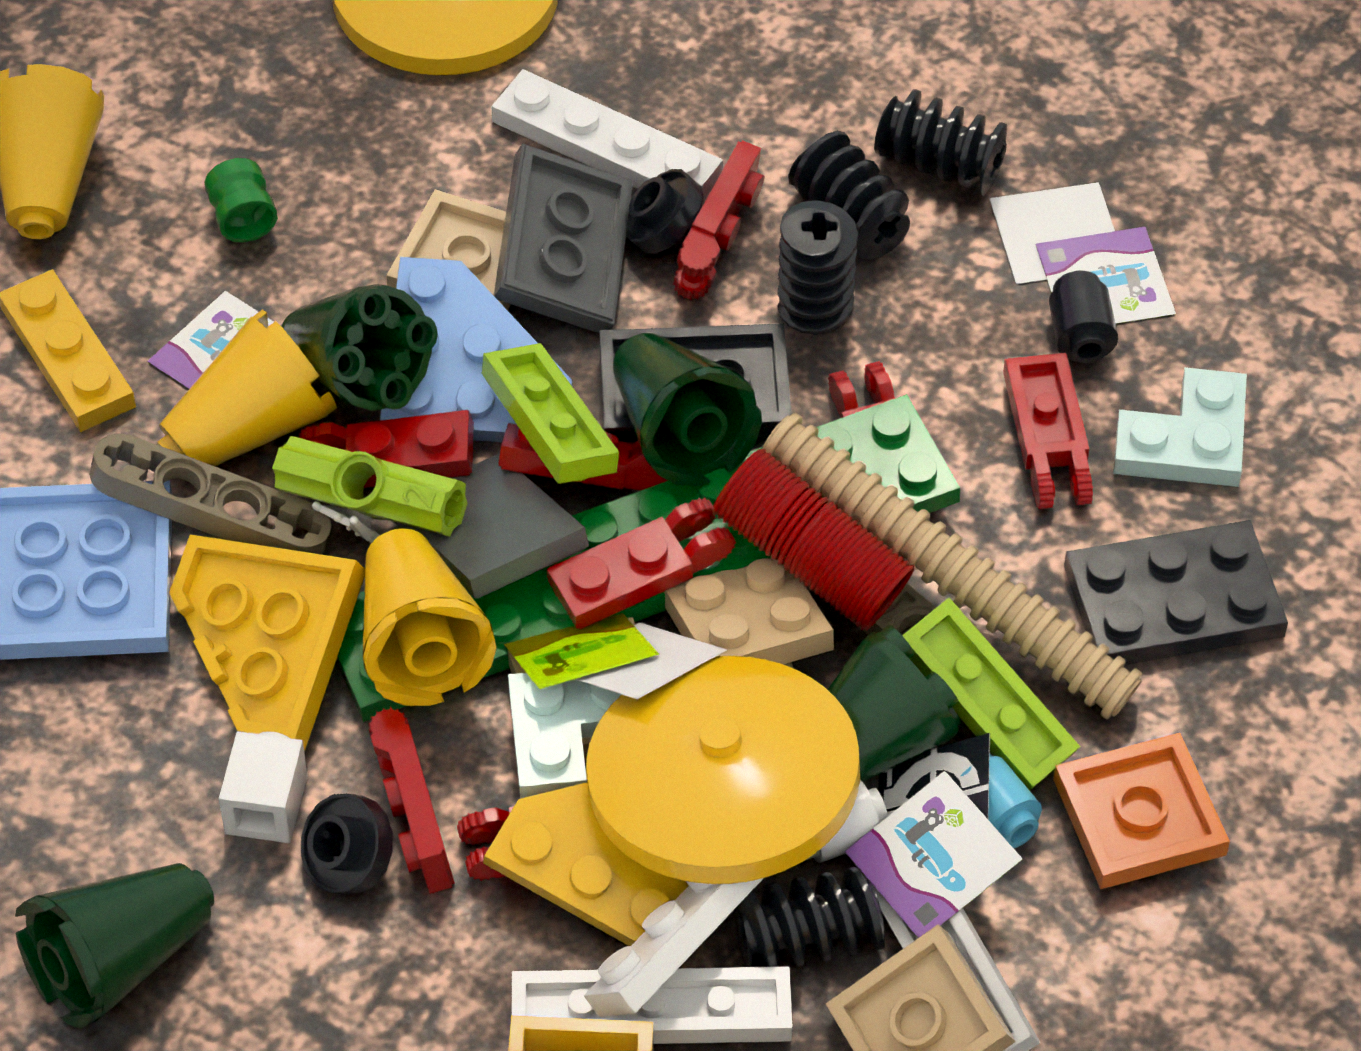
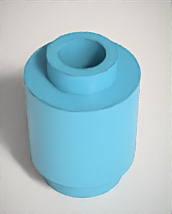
M989 754L988 820L1013 848H1017L1026 843L1037 831L1042 806L1003 758ZM972 766L963 772L961 776L968 774Z

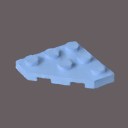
M400 257L396 289L405 291L421 306L425 316L430 317L435 322L438 337L436 344L432 348L427 373L412 394L408 404L395 410L381 409L380 420L469 410L474 422L473 440L502 442L508 423H516L481 374L483 353L538 343L462 261ZM556 363L558 368L561 370L563 375L566 377V379L573 387L572 379Z

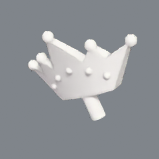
M317 501L312 504L313 510L319 511L333 518L334 521L347 526L346 529L348 531L352 529L355 531L356 536H361L370 543L380 536L371 528V518L364 514L334 505H321Z

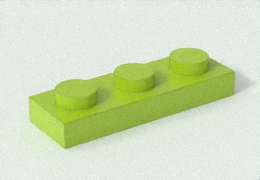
M541 343L483 353L481 374L558 484L582 481L587 478L617 472L618 449Z
M947 598L902 635L914 651L915 655L910 658L914 665L925 677L934 671L949 685L958 699V703L952 707L958 716L976 736L990 733L991 754L1003 758L1030 791L1055 770V765L1065 762L1081 747L950 598Z

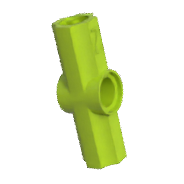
M290 436L287 443L278 448L272 468L275 473V488L280 491L353 510L375 520H389L449 537L453 530L462 524L468 504L465 495L466 484L460 480L384 461L366 452H350ZM376 474V486L373 492L364 498V485L372 475Z

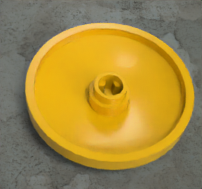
M332 0L339 25L347 37L359 49L391 67L427 75H457L476 72L496 66L515 57L531 46L542 35L551 22L558 4V0Z
M716 656L639 699L621 695L608 708L594 730L587 753L586 773L590 802L600 827L610 841L633 861L661 875L705 884H733L769 877L800 864L814 855L838 833L847 820L855 804L860 783L857 735L851 719L835 696L823 685L806 674L766 659L744 656Z

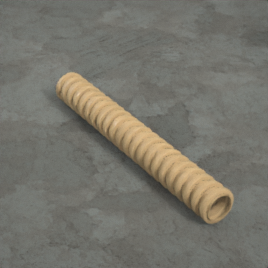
M798 413L786 416L774 428L762 449H766V453H771V457H776V461H781V465H786V468L791 469L792 473H796L797 477H801L802 481H807L810 488H815L816 493L821 492L822 497L828 498V502H834L838 509L841 508L843 513H847L848 517L852 516L853 520L858 521V525L863 524V529L868 528V533L873 532L874 537L878 536V541L883 540V544H888L889 548H893L894 553L898 552L899 557L904 556L905 560H909V565L914 564V571L918 569L923 573L921 576L922 581L926 584L932 581L936 582L939 585L937 592L942 596H946L949 593L955 597L954 603L959 609L965 605L971 609L970 617L975 621L981 617L988 622L986 629L991 633L997 630L1004 634L1002 641L1007 645L1013 642L1018 644L1021 656L1024 658L1030 654L1037 659L1035 661L1037 668L1042 670L1047 666L1053 671L1051 678L1054 681L1059 682L1062 679L1069 683L1068 691L1073 695L1079 691L1086 696L1084 703L1089 707H1092L1095 703L1102 708L1100 715L1106 720L1111 716L1115 717L1129 701L1142 681L1140 680L1142 676L1141 671L1135 668L1130 672L1124 668L1126 660L1121 656L1115 659L1108 656L1109 647L1105 644L1097 647L1091 643L1093 635L1085 631L1079 634L1075 631L1076 622L1072 619H1068L1066 622L1059 619L1060 610L1056 607H1051L1049 610L1043 607L1044 599L1040 595L1036 594L1032 598L1027 595V586L1024 583L1020 582L1016 585L1009 581L1011 574L1008 571L1003 570L998 573L993 569L995 562L992 559L986 558L982 561L977 557L979 550L972 545L966 549L961 545L962 537L957 533L952 536L946 534V525L943 522L939 521L933 524L929 521L930 513L927 510L922 509L919 512L914 510V501L911 498L906 497L903 500L898 498V489L895 486L889 485L885 488L881 485L882 477L879 474L873 473L869 476L865 473L866 465L863 462L857 461L853 464L849 461L850 453L847 450L841 449L837 452L833 449L834 441L831 438L825 437L821 440L817 437L818 428L814 425H809L806 428L801 425L803 419Z

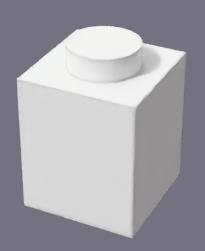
M237 731L219 795L225 834L291 843L308 777L303 740L291 739L277 732L254 734Z

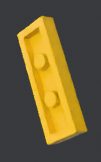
M53 269L0 292L1 310L80 432L136 408L133 390Z

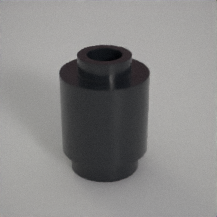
M1072 271L1058 278L1053 285V292L1049 297V307L1059 353H1066L1067 358L1071 361L1080 363L1096 362L1108 355L1118 343V333L1109 290L1096 274L1089 271Z

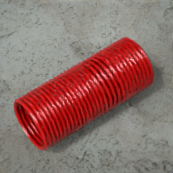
M758 449L738 468L724 486L713 505V515H718V519H723V523H728V527H733V531H738V535L743 534V539L748 538V542H753L754 547L759 546V551H765V556H771L772 561H777L779 566L783 565L784 570H789V574H794V578H799V582H804V586H809V589L814 590L815 594H819L820 598H825V602H830V607L835 606V611L840 610V615L845 614V619L850 618V622H855L856 627L860 626L861 631L868 630L879 620L903 590L914 572V564L909 565V560L904 561V556L899 557V553H894L893 548L889 549L888 544L884 545L883 540L878 541V536L873 537V532L868 533V528L863 529V524L858 525V521H853L852 516L848 517L847 513H843L841 508L837 509V505L834 502H828L827 497L822 498L821 492L816 493L815 488H810L807 481H802V478L797 477L796 473H792L791 469H787L786 465H781V461H776V457H771V453H766V449Z

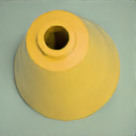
M43 64L27 65L26 75L9 78V69L0 71V189L8 224L17 229L22 236L31 239L49 238L54 232H58L66 226L104 112L105 96L102 90L97 94L92 90V79L85 74L65 67Z
M262 309L247 320L162 420L159 426L165 436L157 441V444L212 466H218L327 417L337 406L329 391L321 397L313 388L311 383L320 377L277 321L268 326L267 312Z
M402 528L390 530L378 536L370 544L366 553L363 664L367 675L375 684L376 690L384 698L405 706H431L444 702L442 693L453 690L462 685L465 693L476 686L491 668L497 649L489 619L424 535L412 529Z

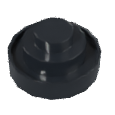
M670 169L644 182L634 193L629 204L626 237L645 253L656 254L673 246L682 245L701 210L704 198L702 186L682 169Z
M333 794L320 801L307 817L301 835V857L306 873L318 887L330 893L358 894L375 886L387 871L393 853V831L387 814L376 801L363 795Z

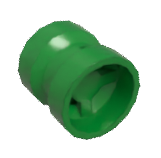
M247 158L226 160L216 165L207 174L204 181L205 191L210 204L216 209V221L221 234L226 239L233 242L257 240L268 234L275 226L278 219L277 210L272 197L266 192V181L262 170L255 161Z

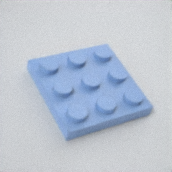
M168 480L163 485L172 494L170 480ZM144 481L146 483L152 484V481ZM93 484L0 488V660L169 652L172 520L109 497L98 491Z

